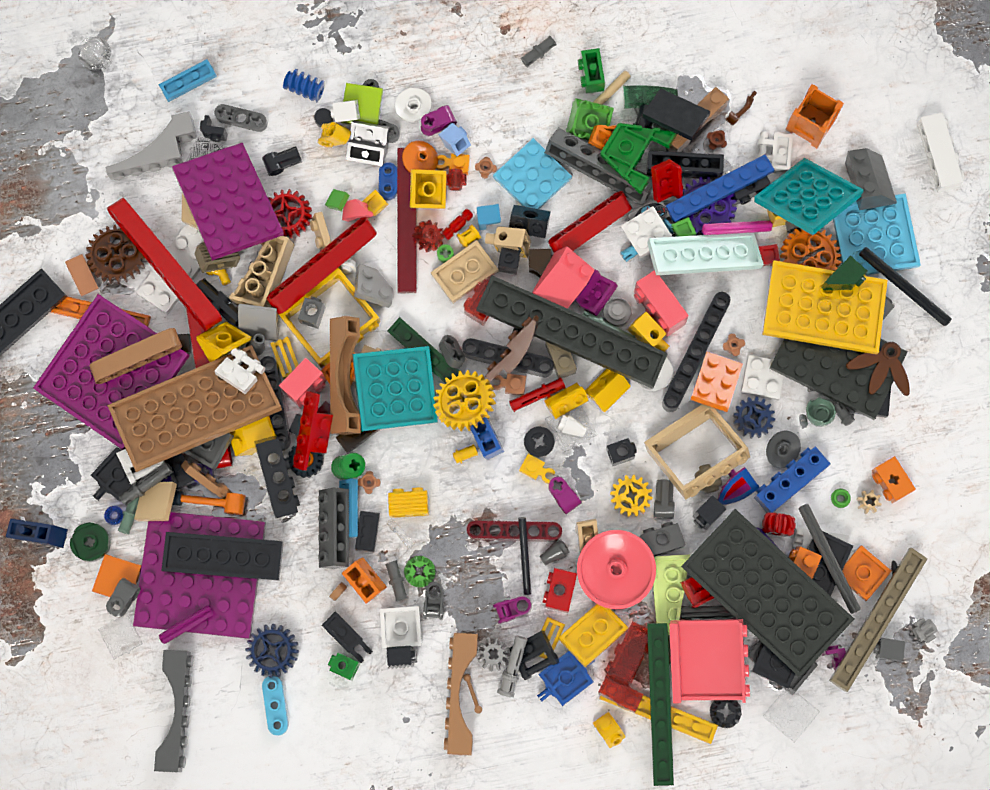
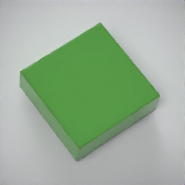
M333 189L325 205L330 209L342 211L350 195Z
M689 217L671 224L676 237L696 236Z

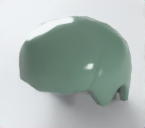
M819 397L808 402L806 415L811 424L822 427L834 421L836 410L829 400Z

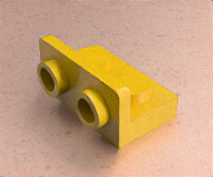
M577 382L544 400L546 407L555 419L589 401L584 388L580 387Z

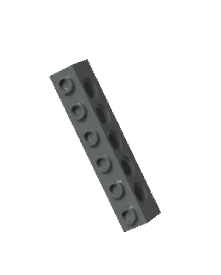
M558 127L549 139L544 153L616 192L623 191L627 198L643 206L653 190L652 177L634 168L635 171L648 176L650 179L642 194H639L600 156L602 150Z

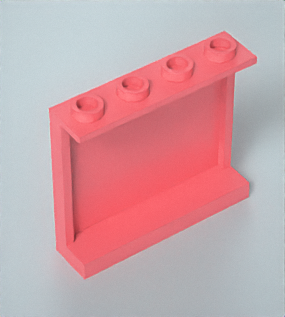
M743 619L671 620L669 627L673 703H681L682 700H742L743 703H746L747 697H750V685H746V677H749V665H745V657H748V645H744V637L748 636L747 625H743Z

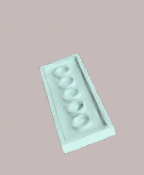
M754 233L649 238L647 241L656 275L761 269L764 265Z

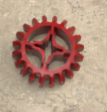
M282 189L280 195L274 192V198L268 197L273 210L281 204V208L274 212L279 222L286 223V227L281 226L284 233L283 236L287 237L289 235L290 239H293V234L296 233L300 237L299 231L306 232L305 226H310L308 220L312 219V214H310L312 208L309 207V201L305 200L304 195L299 196L298 191H295L292 195L291 189H288L287 194ZM288 202H293L299 205L300 208L290 207ZM286 208H287V211L289 212V213H288V221H287V218L285 217V215H286ZM301 215L300 219L293 225V221Z

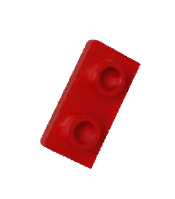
M669 159L651 167L653 198L656 202L659 203L672 196L677 199L683 197L682 169L680 165Z

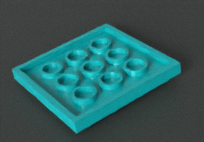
M803 158L754 196V202L809 234L814 235L858 200L863 193V189Z
M429 346L352 354L361 431L438 423L435 413L436 409L433 406L436 401L433 399L435 392Z

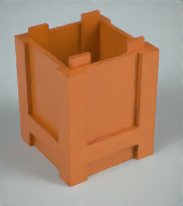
M811 84L804 100L798 109L796 108L792 113L785 130L797 134L817 149L836 121L844 103L840 100L836 101L818 90L817 86Z

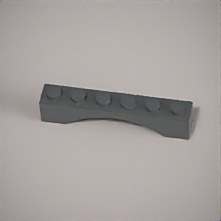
M163 650L162 671L172 687L175 711L169 733L155 751L154 771L182 772V768H185L186 757L183 756V749L187 747L185 728L189 724V716L186 715V710L190 706L188 687H191L192 676L189 675V670L193 666V655H191L190 651Z

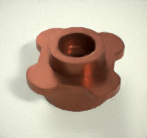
M719 130L707 134L711 150L727 146L724 131Z

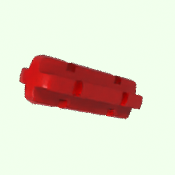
M465 209L461 216L459 215L449 224L448 228L446 227L442 231L443 237L447 240L453 237V233H457L466 224V221L473 217L472 212Z

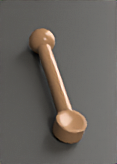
M464 674L463 679L467 682L475 705L474 710L479 714L482 712V707L479 706L470 681L471 676L470 674Z

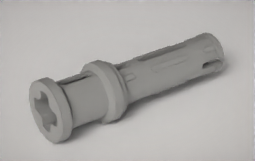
M515 635L506 671L502 673L501 687L497 690V693L506 697H514L515 695L513 691L516 681H519L518 670L528 640L525 637Z

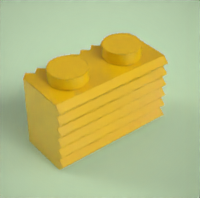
M422 487L412 488V491L404 492V489H392V493H388L390 518L429 516L427 490L423 491Z

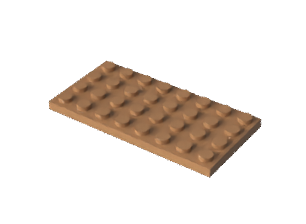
M252 345L241 349L247 353V356L259 361ZM229 354L107 405L135 471L143 470L281 411V405L265 372L260 374L256 371L253 374L257 377L258 381L244 394L215 374L216 368L226 357L232 361L236 358ZM244 362L240 365L244 369L249 367Z

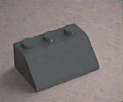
M868 148L848 151L845 165L850 182L863 189L861 197L856 200L859 210L896 204L897 201L882 155Z

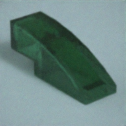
M647 85L623 86L624 109L640 108L641 104L649 105L660 88L677 96L678 89Z

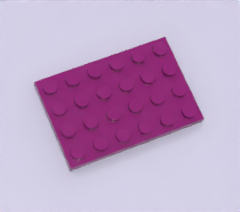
M243 142L172 166L174 175L212 261L284 235Z

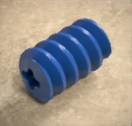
M295 69L293 72L288 71L284 78L283 89H289L290 92L296 91L297 95L302 94L304 98L309 97L311 101L316 100L317 103L324 91V80L317 84V77L311 81L310 74L304 78V72L297 75L298 69Z

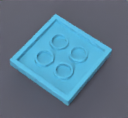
M534 138L493 175V178L522 206L540 209L572 179V175L553 157L544 153L545 149Z

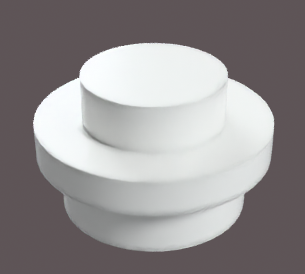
M348 259L338 268L342 273L350 275L356 272V262Z

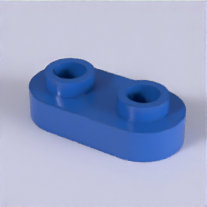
M390 162L384 163L379 168V193L385 200H392L397 196V167ZM390 169L392 171L391 173L387 174L385 173V170ZM391 187V190L385 191V188Z

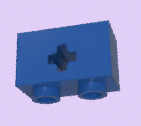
M484 417V424L478 422V428L471 425V431L483 457L489 460L503 453L504 450L489 418Z

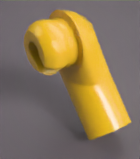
M226 269L207 272L208 275L215 274L219 276L223 286L231 283Z

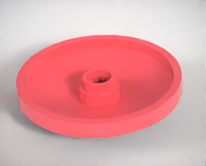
M609 530L594 536L583 547L578 558L577 575L581 588L593 602L609 609H625L639 603L650 592L656 578V562L650 547L639 536L624 530Z

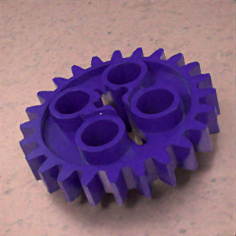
M700 177L699 183L693 179L692 186L686 183V190L683 189V196L710 183V177L707 178L706 182ZM733 194L711 204L709 209L705 208L702 212L698 211L688 216L695 229L696 236L699 232L704 235L702 232L704 224L732 223L730 219L735 218L733 213L737 210L736 207H733L736 204V200H731ZM715 206H722L724 211H717ZM700 212V214L696 218L693 217V215H696ZM707 217L710 222L703 223L700 218Z

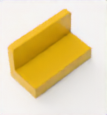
M606 369L585 392L588 398L593 400L603 412H606L631 386L624 376Z

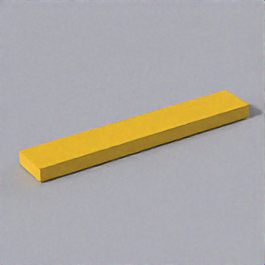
M606 680L599 698L600 700L651 720L649 697ZM671 706L672 729L706 743H712L718 725Z

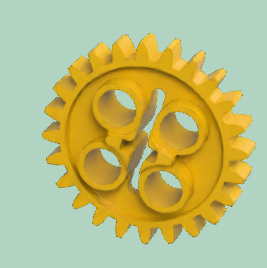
M467 370L465 375H463L459 371L457 377L452 373L451 380L445 378L447 383L439 384L442 389L436 390L439 396L433 398L437 402L433 406L436 409V415L442 423L444 422L446 427L451 425V428L455 430L458 426L460 431H463L464 427H466L470 431L471 425L478 428V422L484 424L483 418H490L488 411H494L490 405L496 404L495 400L492 399L496 395L493 392V386L490 385L489 380L485 379L482 374L478 376L477 372L474 371L471 375L469 370ZM478 405L476 409L472 410L473 406ZM460 409L458 413L453 414L455 410Z

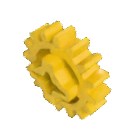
M625 475L624 481L620 478L617 480L619 485L613 484L612 487L616 491L610 492V495L614 496L611 499V503H616L615 510L621 509L620 515L627 512V517H630L631 513H634V516L637 517L638 511L642 514L645 513L643 507H650L647 501H652L653 497L648 496L652 489H646L649 483L643 484L642 477L636 480L635 475L631 479ZM633 484L638 485L641 489L633 487ZM625 486V492L618 495L621 487ZM629 490L632 493V495H636L634 497V502L631 500V498L626 497L629 494ZM644 497L643 503L638 507V499ZM621 503L628 504L630 508H626Z

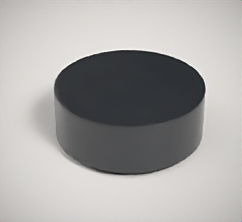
M321 108L315 112L314 120L317 126L321 127L322 124L333 122L330 110Z

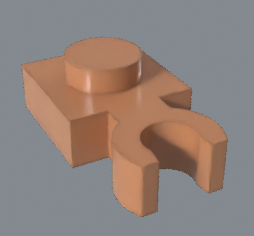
M507 374V379H504L501 375H497L494 378L500 381L499 385H492L494 390L505 388V394L524 395L526 376Z

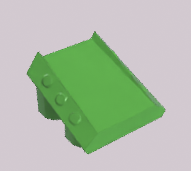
M575 98L572 103L566 132L578 138L589 140L594 126H610L614 108Z

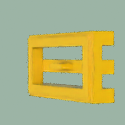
M288 336L285 339H279L277 342L270 343L283 379L287 378L292 372L283 344H287L295 368L299 365ZM277 346L280 347L289 373H285L276 349Z
M547 617L541 631H546L549 622L553 623L547 636L549 641L556 625L560 627L552 644L554 650L565 624ZM544 653L539 655V657L541 658H547V656Z

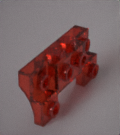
M632 621L622 644L618 643L615 648L614 654L616 656L614 660L609 661L605 671L608 673L598 694L617 703L618 706L636 713L643 694L632 689L630 686L645 654H648L647 629L644 626Z

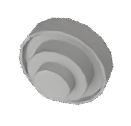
M613 298L604 306V319L614 326H622L630 319L631 307L624 299Z

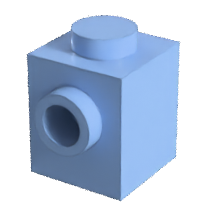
M453 123L438 134L444 146L456 156H459L471 146L466 131L461 126L458 128Z

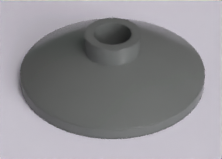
M788 430L776 433L769 440L766 448V456L769 463L777 468H785L792 460L796 461L801 450L798 436Z

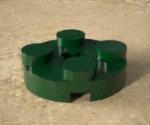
M91 522L81 524L74 530V534L70 539L71 551L83 561L94 562L100 560L110 550V536L107 530L99 524ZM89 537L95 539L92 547L85 544L88 542L87 538Z

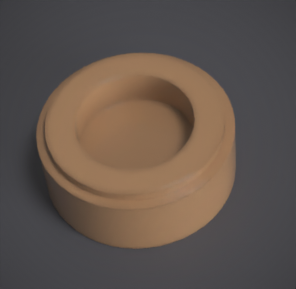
M341 582L329 597L336 601L346 590L347 586Z

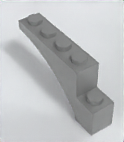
M190 112L171 115L172 119L167 127L145 149L124 161L106 166L109 178L111 180H121L125 176H139L143 172H156L161 168H172L174 165L183 163L179 142L188 143L197 138L193 117Z

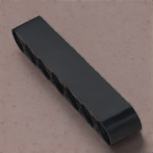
M718 292L714 296L663 398L662 407L665 411L674 412L678 409L729 307L731 299L726 292ZM723 299L726 305L720 306L716 300ZM714 315L717 317L718 321L711 322L709 321L708 316ZM707 332L709 334V338L703 339L700 336V333ZM697 348L701 351V355L696 356L691 350ZM690 365L693 371L688 373L684 371L683 366ZM675 382H682L685 388H676ZM673 398L676 401V405L669 406L666 400Z

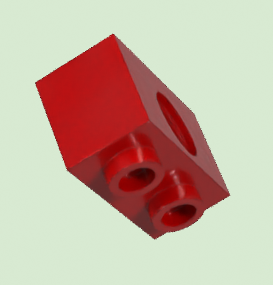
M554 568L553 573L549 572L547 584L551 585L549 592L545 591L542 602L546 603L545 608L564 613L569 612L577 573ZM557 585L563 586L565 593L560 596L556 595L554 587Z

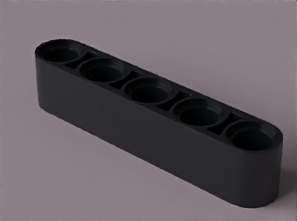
M473 338L466 339L462 344V351L466 358L491 364L493 361L496 363L502 359L500 355L507 349L505 346ZM473 345L476 347V350L470 353L466 351V347ZM486 350H493L495 353L492 357L484 355ZM526 352L524 359H529L532 362L531 365L523 366L518 364L514 369L515 371L546 378L553 372V361L548 357ZM546 363L550 366V369L542 371L540 365Z
M265 356L260 362L264 367L267 363H274L271 370H265L264 372L269 382H277L276 387L272 389L277 399L280 400L282 408L281 411L269 415L275 435L278 438L280 436L286 437L284 442L286 450L290 447L291 437L284 395L279 387L282 383L280 370L273 357ZM276 418H283V422L279 426L274 425V420Z

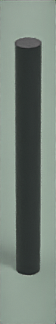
M519 517L524 595H530L531 581L526 517Z

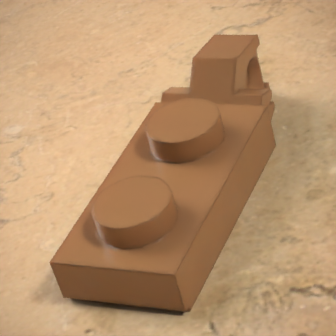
M185 460L181 465L187 474L221 499H225L226 494L231 492L224 483L215 482L216 479L211 474H203L201 472L202 468L195 462L190 464Z

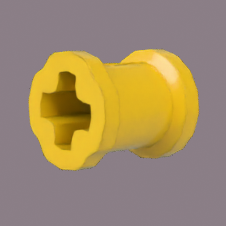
M472 224L462 234L458 233L456 235L464 248L468 247L476 239H481L479 232Z

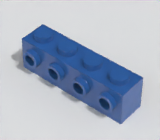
M816 446L813 449L809 447L800 454L801 459L797 462L792 460L785 466L787 470L784 473H776L771 478L772 483L768 486L763 484L756 490L758 494L754 499L766 513H772L831 464Z

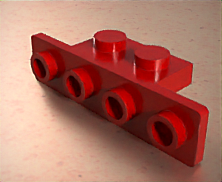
M307 391L304 398L297 447L293 458V467L305 471L308 467L310 452L326 453L333 418L331 414L317 413L320 394Z

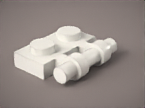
M762 132L758 140L759 155H757V158L766 154L767 147H772V155H766L775 171L787 172L791 164L793 135L774 133L773 139H768V133Z
M234 348L231 354L236 358L232 361L226 357L216 368L215 374L246 394L258 381L257 377L253 374L256 371L263 374L266 368L257 359L253 360L247 356V353L243 350ZM244 362L249 367L244 369L240 365Z

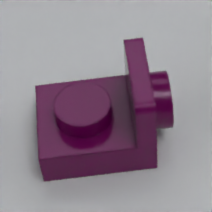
M838 645L829 646L827 651L822 653V656L833 654L832 666L836 670L846 651L845 648L839 649Z

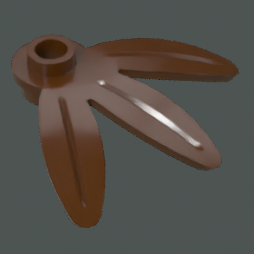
M895 342L885 343L878 354L864 353L846 364L847 369H861L879 362L870 378V394H874L881 387L889 368H891L894 382L904 396L910 394L906 371L898 360L901 349ZM888 348L894 349L893 355L887 353Z

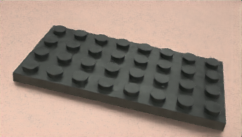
M736 509L731 512L681 566L734 617L743 619V625H747V629L799 677L806 672L855 619Z

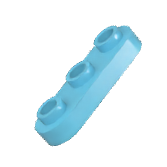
M268 676L262 683L267 725L271 734L279 736L286 733L289 726L283 683L276 676L272 678ZM270 682L275 683V688L272 690L269 689ZM273 702L278 703L277 709L271 707ZM277 721L281 723V727L279 729H275L274 724Z

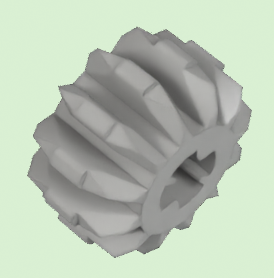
M488 638L486 639L487 647L483 643L480 644L485 650H477V654L484 655L478 658V662L486 660L482 665L484 669L490 664L489 671H493V665H496L497 670L500 671L499 663L501 662L503 666H507L503 658H510V655L503 653L508 652L510 649L509 647L502 649L505 644L504 641L497 645L498 638H494V644H491ZM494 649H496L499 657L496 660L495 658L493 660L489 659V651L493 650L494 652Z

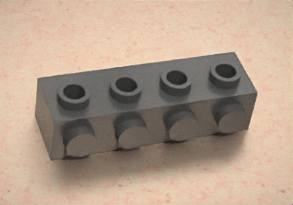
M333 487L319 490V568L337 569L349 567V489Z

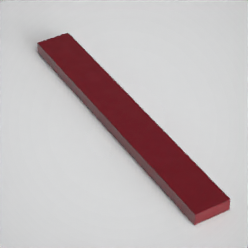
M397 148L398 293H417L416 208H410L411 173L405 168L402 161V153L405 148Z

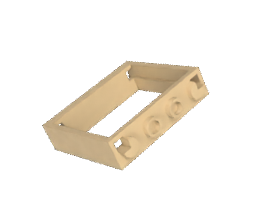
M704 404L644 442L649 455L685 500L696 496L700 490L706 486H711L718 478L729 474L732 469L744 464L750 458L748 447L717 410ZM711 419L737 451L686 485H683L658 452Z

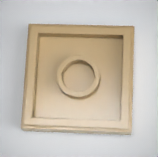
M159 482L147 490L144 496L139 497L134 519L137 521H168L177 484L174 482Z

